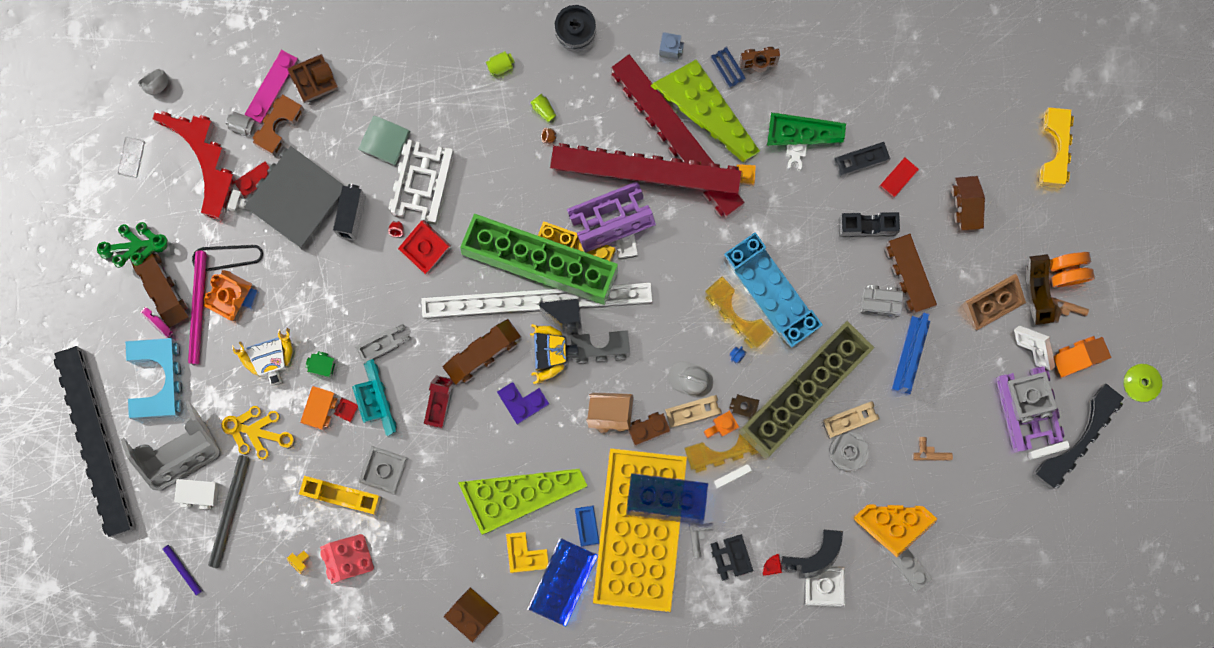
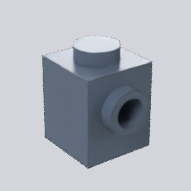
M663 32L659 56L678 59V54L683 52L684 42H681V35Z

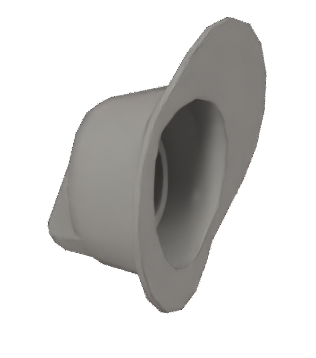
M682 361L674 364L668 374L669 383L674 389L693 397H703L710 393L713 388L714 381L711 373L705 368L690 362Z

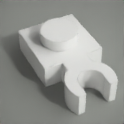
M807 144L787 145L786 156H791L787 164L788 169H791V164L795 162L798 164V170H801L802 161L800 157L805 158Z

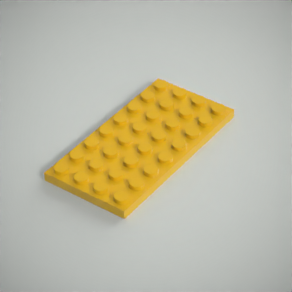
M610 448L593 604L671 612L687 457Z

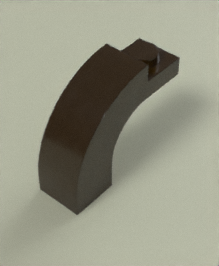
M1048 254L1029 256V264L1026 266L1027 292L1035 325L1054 323L1055 306L1049 287L1050 258Z

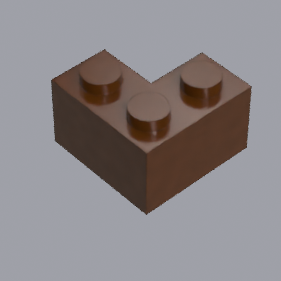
M978 176L955 178V185H952V196L955 197V205L958 208V212H955V223H959L961 231L984 229L985 195Z

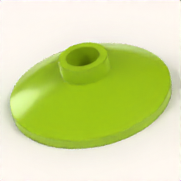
M1137 364L1126 372L1124 376V389L1132 399L1139 402H1148L1160 394L1162 377L1153 366ZM1142 379H1146L1148 381V384L1146 386L1142 384Z

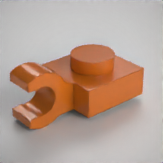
M729 410L713 419L715 425L705 430L704 434L707 439L718 432L723 437L739 428Z

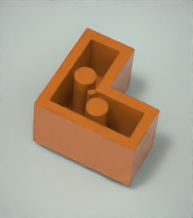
M1094 336L1073 343L1075 347L1071 349L1069 346L1058 350L1059 354L1053 356L1061 378L1112 358L1104 338L1095 339Z

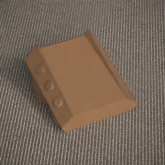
M589 394L590 402L588 418L586 419L589 428H595L600 433H606L610 429H616L617 431L630 429L633 394Z

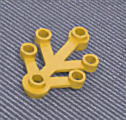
M252 406L249 411L238 417L232 415L225 417L222 420L221 428L226 434L233 436L238 445V451L243 455L249 454L251 447L244 442L240 432L247 433L257 451V457L261 460L269 457V451L263 447L258 437L277 441L284 448H289L294 444V437L288 432L277 434L260 429L271 422L276 423L279 421L280 415L276 411H270L267 416L250 426L242 423L251 417L257 418L261 415V409L258 406ZM255 408L258 409L257 415L252 414V410ZM276 413L277 418L275 420H271L270 418L271 414ZM230 422H234L235 424L234 428L229 429L228 424ZM285 437L290 438V442L288 444H285L283 442ZM244 445H246L248 448L246 452L241 451V448ZM262 450L266 451L265 457H260Z

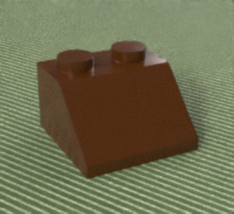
M470 587L443 617L473 643L499 612Z

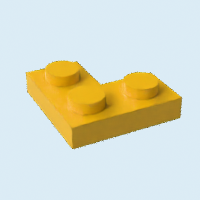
M526 532L506 534L510 573L549 569L547 549L528 551Z

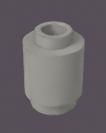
M233 112L232 115L229 114L226 119L228 130L243 135H251L256 123L251 117L237 112Z

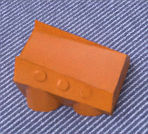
M222 270L220 274L212 276L210 280L212 290L206 293L203 306L233 321L252 283L234 275L230 271Z

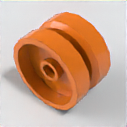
M1090 252L1071 253L1050 259L1049 271L1061 272L1051 278L1053 288L1068 287L1094 280V270L1082 268L1092 262Z

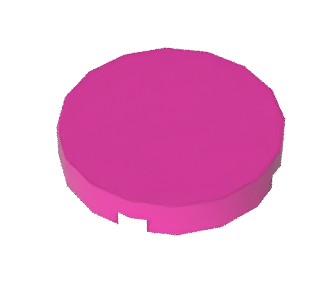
M144 307L140 311L146 320L164 337L169 338L173 332L170 331V328L159 317L153 315L149 308Z

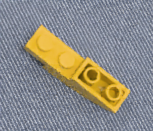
M543 221L538 236L583 251L576 232ZM604 245L586 253L612 261L616 249L612 246Z

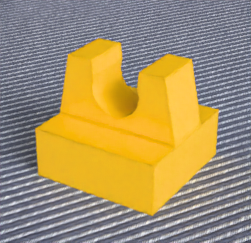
M304 550L297 557L291 553L287 557V562L301 575L306 570L304 563L309 559V555Z

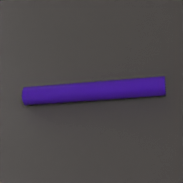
M169 545L165 546L162 550L196 596L199 595L202 590L171 547Z

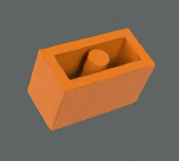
M312 386L300 423L325 431L326 427L329 428L332 420L330 416L331 410L336 408L338 402L337 394Z

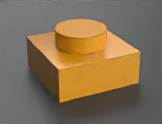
M737 164L736 166L739 167V170L743 171L742 185H754L756 165Z

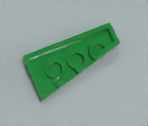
M771 112L767 146L843 143L846 123Z

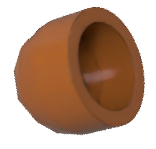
M544 128L541 133L542 142H555L557 139L555 135L557 133L554 129Z

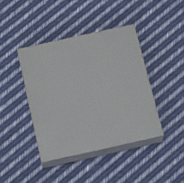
M371 446L358 482L396 494L408 458Z

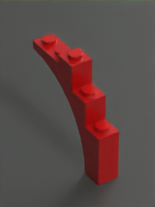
M161 111V114L154 112L152 118L154 122L180 135L191 146L198 158L204 179V200L201 213L204 216L223 221L236 177L230 170L221 168V171H219L225 151L221 148V144L212 141L208 144L214 124L210 121L209 117L199 115V117L193 116L190 123V120L184 117L176 119L172 117V114Z

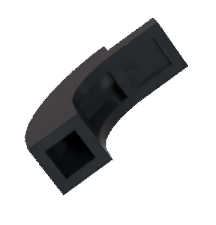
M823 529L822 545L815 555L808 558L782 556L781 569H785L786 572H797V570H800V578H811L824 573L835 563L839 555L843 531Z

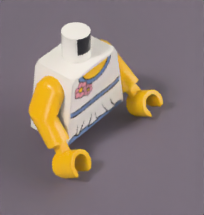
M286 328L287 334L283 335L279 329L278 338L246 347V351H244L242 342H239L241 348L238 350L232 345L233 353L238 355L243 366L252 374L259 375L260 377L268 376L270 385L279 384L282 382L279 372L287 369L293 354V347L289 338V328Z

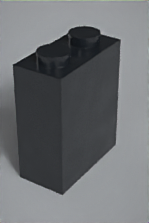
M348 184V186H342L333 231L338 237L357 240L366 198L358 185Z

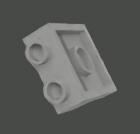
M1046 372L1007 382L1017 421L1022 420L1023 423H1028L1034 420L1033 417L1041 415V418H1047L1052 416V412H1055L1057 409Z

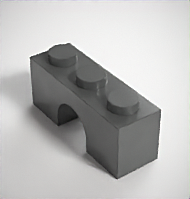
M628 330L609 332V343L603 348H596L591 344L590 334L570 335L571 345L578 344L579 355L572 356V359L577 360V363H587L588 359L595 358L596 361H607V357H615V360L627 359L626 356L630 355Z

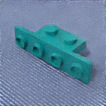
M371 359L364 364L369 381L352 386L363 423L381 419L386 436H390L396 432V422L391 416L390 403L386 400L384 394L385 387L378 375L379 368L374 360Z

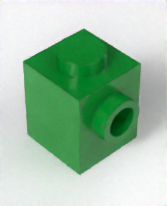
M318 351L317 354L312 353L311 358H307L305 368L308 369L307 372L309 374L332 379L337 360L328 357V353Z

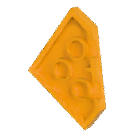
M868 504L854 518L858 524L896 557L900 556L938 519L924 506H915V508L904 507V505L879 507L874 504Z

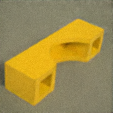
M1048 108L1045 111L1044 131L1054 137L1057 143V154L1054 160L1041 166L1040 186L1063 188L1069 182L1070 172L1067 171V164L1071 162V153H1068L1073 139V135L1070 134V127H1073L1074 123L1071 109Z
M308 476L303 477L299 495L373 515H377L381 496Z

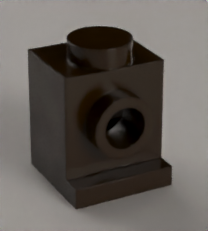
M737 394L736 398L732 397L729 408L732 409V414L750 419L757 412L760 400ZM745 402L748 406L747 409H742L740 404Z

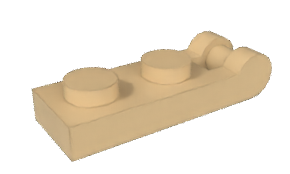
M717 395L665 409L670 428L722 414L721 408H718ZM710 404L711 410L706 412L704 405Z
M873 401L824 419L823 423L829 438L879 420V415L875 413L873 408L875 407ZM866 410L869 417L864 418L862 411Z

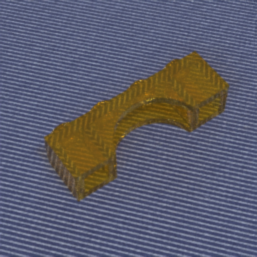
M722 276L705 291V300L711 306L715 305L719 309L717 313L723 320L728 319L730 321L732 330L737 335L741 333L745 338L743 340L750 349L754 348L757 350L774 332L762 319L748 321L740 318L735 313L732 307V296L735 289Z
M740 433L735 446L727 451H713L703 442L684 448L690 470H695L696 473L707 470L706 466L714 464V467L726 464L725 460L731 458L733 461L743 459V455L751 453V456L759 454Z

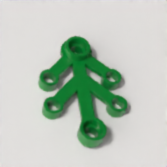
M140 222L136 225L137 232L149 239L141 241L131 232L127 224L119 226L118 232L121 237H126L130 242L119 244L101 242L97 246V253L102 259H108L114 252L128 250L123 255L114 256L112 259L115 267L120 268L130 259L134 265L138 266L152 252H163L168 246V239L163 234L155 235L149 230L145 222ZM142 248H146L141 253L138 252Z

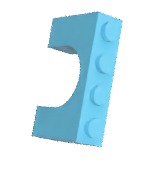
M172 338L125 341L126 361L130 363L158 362L163 367L166 376L165 384L158 394L152 397L128 399L129 418L135 420L179 416L182 405L181 400H178V392L181 391L180 381H177V373H180L179 362H176V354H179L178 343Z

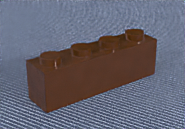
M911 234L888 241L885 250L887 256L893 260L894 265H892L895 276H899V288L906 295L907 300L905 303L908 311H912L913 315L935 308L937 303Z

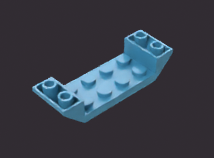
M756 232L724 254L735 275L777 333L791 348L823 326L813 310L808 309L767 253L766 246Z

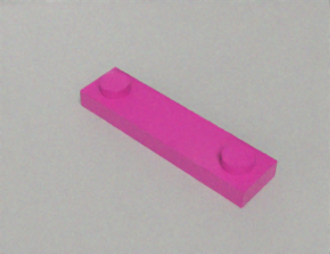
M281 49L244 115L251 117L252 120L261 125L263 124L265 116L271 110L290 76L287 68L297 64L299 61L297 57Z

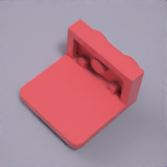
M363 534L330 542L320 547L321 558L327 568L326 575L331 584L371 572L374 569Z

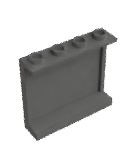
M290 146L288 149L285 147L279 155L281 159L278 163H273L267 171L269 175L266 179L261 178L257 183V191L254 195L252 193L248 195L244 201L246 203L244 207L301 249L340 198L342 186L345 185Z

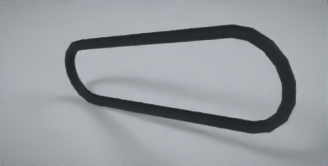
M258 245L201 247L196 250L254 247L260 251V257L257 260L206 268L205 271L259 262L263 257V251ZM195 252L192 255L193 266H195Z

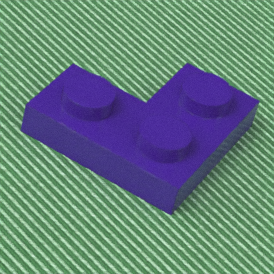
M511 382L497 391L517 425L550 405L540 388L522 397L515 384Z

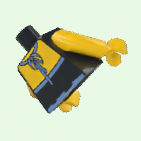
M532 324L531 327L535 328V332L530 333V335L534 336L535 367L537 372H533L531 376H537V380L533 383L538 384L560 373L564 366L568 365L567 356H578L579 352L578 344L567 345V338L563 336L561 331L552 326Z

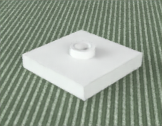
M830 567L818 576L805 578V606L845 607V567Z

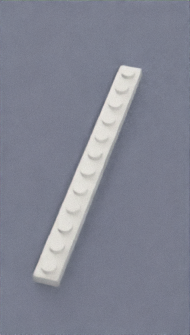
M651 283L613 285L605 305L560 289L421 298L422 317L432 318L540 310L539 302L576 298L579 300L580 308L652 303Z

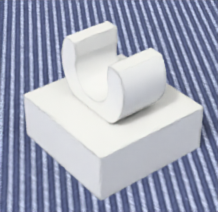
M234 189L231 191L226 207L227 210L234 211L236 206L245 208V199L239 198L240 191Z

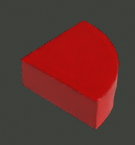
M779 554L771 556L765 562L762 571L763 576L782 573Z

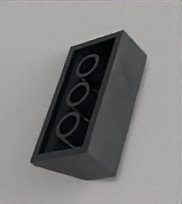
M578 298L539 302L542 317L562 333H567V336L579 335L578 332H582Z

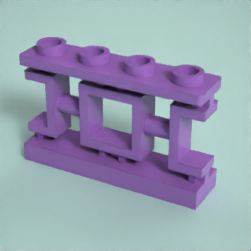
M638 182L628 184L567 209L572 225L576 226L582 223L585 230L577 233L585 253L656 225L649 205L641 208L638 207L637 201L644 199ZM631 201V204L624 207L621 206V204ZM618 209L620 216L603 222L601 215ZM635 210V214L626 217L625 214ZM592 215L596 216V218L590 219L588 221H586L585 219ZM600 225V228L590 231L591 227Z
M1044 366L1030 370L1031 375L1046 372L1048 381H1050L1049 371L1045 370ZM1014 373L1001 375L996 378L1014 453L1032 449L1030 439L1047 436L1049 445L1063 442L1065 435L1063 427L1059 426L1058 419H1060L1058 408L1055 412H1052L1053 415L1050 417H1037L1028 423H1023L1022 420L1018 422L1007 384L1008 381L1015 380ZM1051 389V390H1052L1053 397H1054V400H1055L1054 391H1053V389ZM1050 419L1052 430L1041 432L1039 421ZM1031 423L1033 434L1022 438L1020 426Z

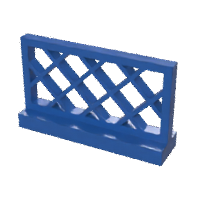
M923 313L919 318L911 316L891 388L893 391L907 395L911 394L931 322L928 320L929 314Z

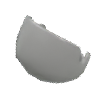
M156 69L143 77L138 82V85L147 94H158L167 86L168 76L164 70Z

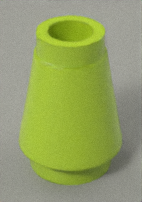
M542 93L530 102L533 106L532 109L547 122L557 116L548 98L544 97Z

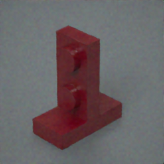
M436 375L430 383V395L424 424L443 428L451 389L454 386L451 378Z

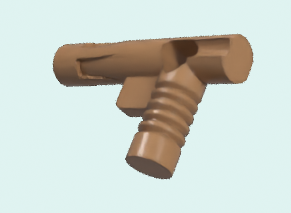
M1052 297L1055 306V323L1059 322L1060 314L1068 316L1070 311L1084 316L1088 315L1089 309ZM1058 302L1063 304L1062 307L1058 306Z
M919 437L920 450L919 453H913V460H953V453H935L934 447H927V437ZM922 452L925 453L926 458H921V457H920V455L922 454Z

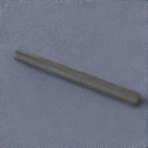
M238 456L208 566L218 568L220 565L249 462V457Z

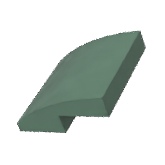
M373 115L358 150L395 165L411 131Z

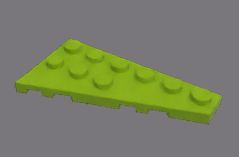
M697 59L655 81L651 85L655 90L658 89L665 95L664 98L668 101L674 102L679 107V110L698 126L708 130L715 140L719 139L725 144L726 149L742 162L749 160L760 152Z
M580 469L458 482L481 535L588 487Z

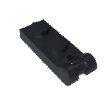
M885 142L834 158L835 165L837 164L839 168L838 174L840 177L890 161ZM850 160L851 166L846 167L845 161Z

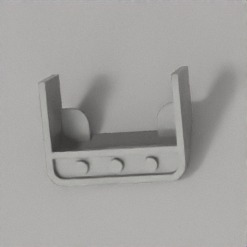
M189 400L185 402L190 413V417L184 422L186 433L156 450H153L151 446L146 444L139 445L133 449L124 437L121 439L127 459L153 490L166 488L176 482L177 479H181L213 461L219 455L217 444L203 419Z

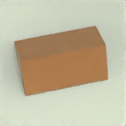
M1014 274L965 301L961 306L974 328L979 330L1025 304L1026 301L1018 276Z

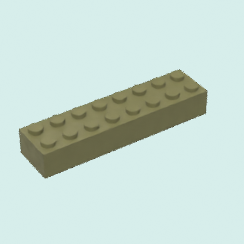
M848 321L844 322L738 432L765 459L768 458L875 347Z

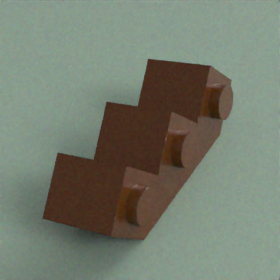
M152 252L144 259L142 264L136 266L132 263L136 274L141 278L143 287L154 302L158 314L170 328L189 317L186 311L189 308L184 299L180 300L173 288L176 284L170 275L167 277L160 264L163 262L157 252L155 254Z
M506 319L491 328L490 332L469 344L461 353L458 352L442 367L455 385L462 381L465 384L473 378L472 374L484 365L486 368L495 362L494 358L506 349L508 352L514 349L521 335L510 320Z

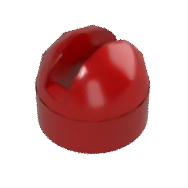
M400 221L391 222L388 234L393 237H401L403 235V224Z

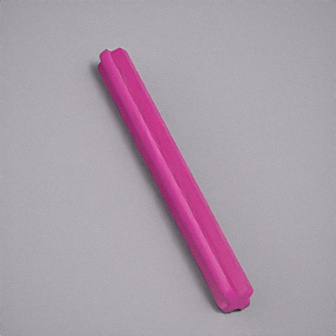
M205 251L195 252L188 363L199 364L207 256Z

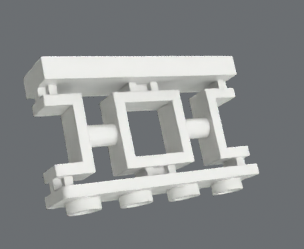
M408 139V143L403 146L402 155H404V159L398 166L400 176L399 180H395L393 191L395 196L394 199L391 198L389 210H391L393 216L404 217L405 208L422 212L421 220L437 225L454 151L451 148L445 147L444 149L438 146L436 155L419 152L420 142H413ZM414 149V157L423 159L421 167L410 165L408 173L407 170L412 150ZM443 155L439 176L436 179L437 171L428 169L430 160L440 162ZM414 172L431 176L427 192L411 189ZM406 185L405 193L414 195L412 204L401 202L400 209H398L403 187ZM434 191L430 214L427 216L428 208L419 206L421 197L431 199Z

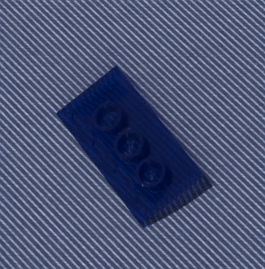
M631 473L626 515L703 525L708 483Z
M560 538L528 610L566 627L598 555Z

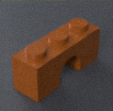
M283 94L275 100L273 104L274 109L265 116L263 120L264 125L253 136L254 145L273 157H276L285 142L282 137L276 134L277 125L285 121L295 125L305 110L302 105Z

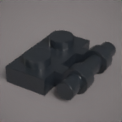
M742 534L724 539L725 548L722 549L719 548L718 542L710 544L712 558H715L718 567L716 569L717 574H720L722 581L729 579L727 571L733 570L735 577L754 571ZM725 553L728 554L730 565L726 566L722 554Z

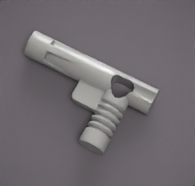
M689 519L693 557L699 558L701 557L699 539L705 538L704 531L713 530V522L697 524V519ZM693 525L698 527V530L695 532L692 531Z

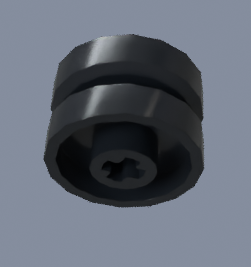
M569 5L557 14L555 33L559 44L566 50L573 52L583 51L590 47L596 36V22L590 10L580 5Z

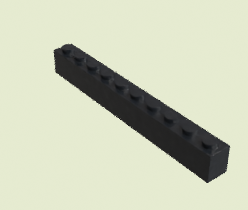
M75 346L54 353L55 359H53L54 365L60 371L61 377H59L61 387L65 389L66 395H64V399L72 412L69 414L70 420L76 426L75 437L77 442L81 443L82 450H80V454L88 467L85 469L86 475L93 484L91 492L98 501L96 508L99 516L103 518V532L108 537L113 538L135 531L80 347Z

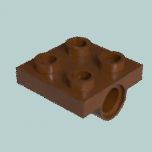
M765 47L761 51H755V49L745 50L740 56V69L753 68L757 72H764L769 66L778 65L780 58L779 48Z
M322 54L287 68L303 104L338 89L331 68Z

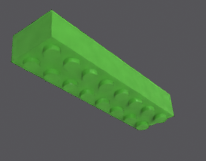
M475 213L460 246L461 254L466 257L605 305L618 273L617 263Z

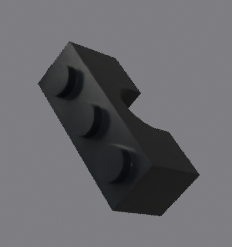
M881 212L877 215L842 213L839 217L840 236L898 235L900 232L899 212Z

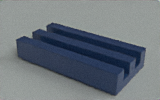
M727 46L710 56L729 89L746 80ZM723 54H726L735 71L739 75V79H737L736 75L734 74L733 70L731 69ZM719 57L734 82L731 83L716 58Z

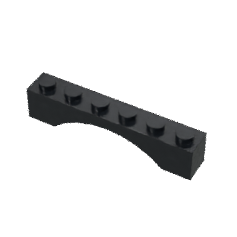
M1108 384L1101 385L1090 400L1089 421L1081 438L1065 453L1043 460L1032 476L1050 490L1055 487L1059 488L1065 481L1064 475L1067 472L1071 473L1077 464L1074 462L1078 457L1082 458L1087 453L1088 448L1086 447L1090 442L1094 443L1100 435L1098 431L1101 427L1105 428L1112 420L1110 418L1112 413H1117L1123 406L1122 400L1124 397Z

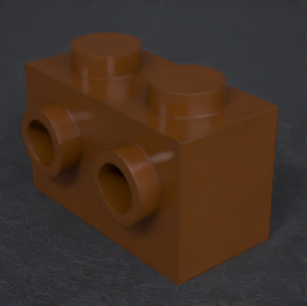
M659 412L648 415L649 419L641 422V419L631 422L628 432L635 447L671 432L664 413L659 415Z

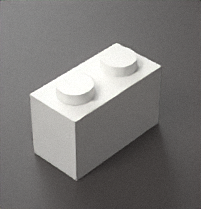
M177 479L174 502L180 503L179 507L191 508V505L194 504L199 505V509L210 510L211 506L217 505L219 483Z

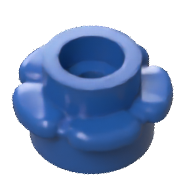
M743 346L740 348L735 347L729 355L731 356V362L734 361L738 364L744 358L747 352L743 350Z

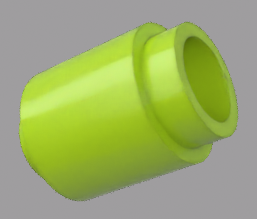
M504 51L490 57L485 63L492 76L512 69V64L515 62L511 53L507 54Z

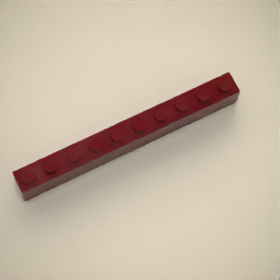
M630 54L611 67V77L616 83L620 82L624 87L622 89L627 98L631 97L634 100V107L639 113H644L646 116L645 121L651 128L655 127L658 131L656 133L661 142H666L669 145L668 150L674 158L677 156L679 159H682V163H690V160L700 161L701 165L704 166L714 163L659 91L651 87L652 82ZM703 190L704 192L702 193L708 202L712 201L716 206L714 208L716 213L720 217L724 216L725 219L745 204L740 195Z
M565 143L553 146L550 164L552 170L740 195L743 171L739 170L737 166L728 165L726 169L720 168V164L709 163L708 166L701 165L700 161L690 160V163H682V159L671 158V161L663 160L664 157L652 155L651 159L644 158L645 154L633 153V156L626 155V152L617 150L614 153H607V149L596 148V151L588 150L589 147L580 145L576 149L570 148V144Z

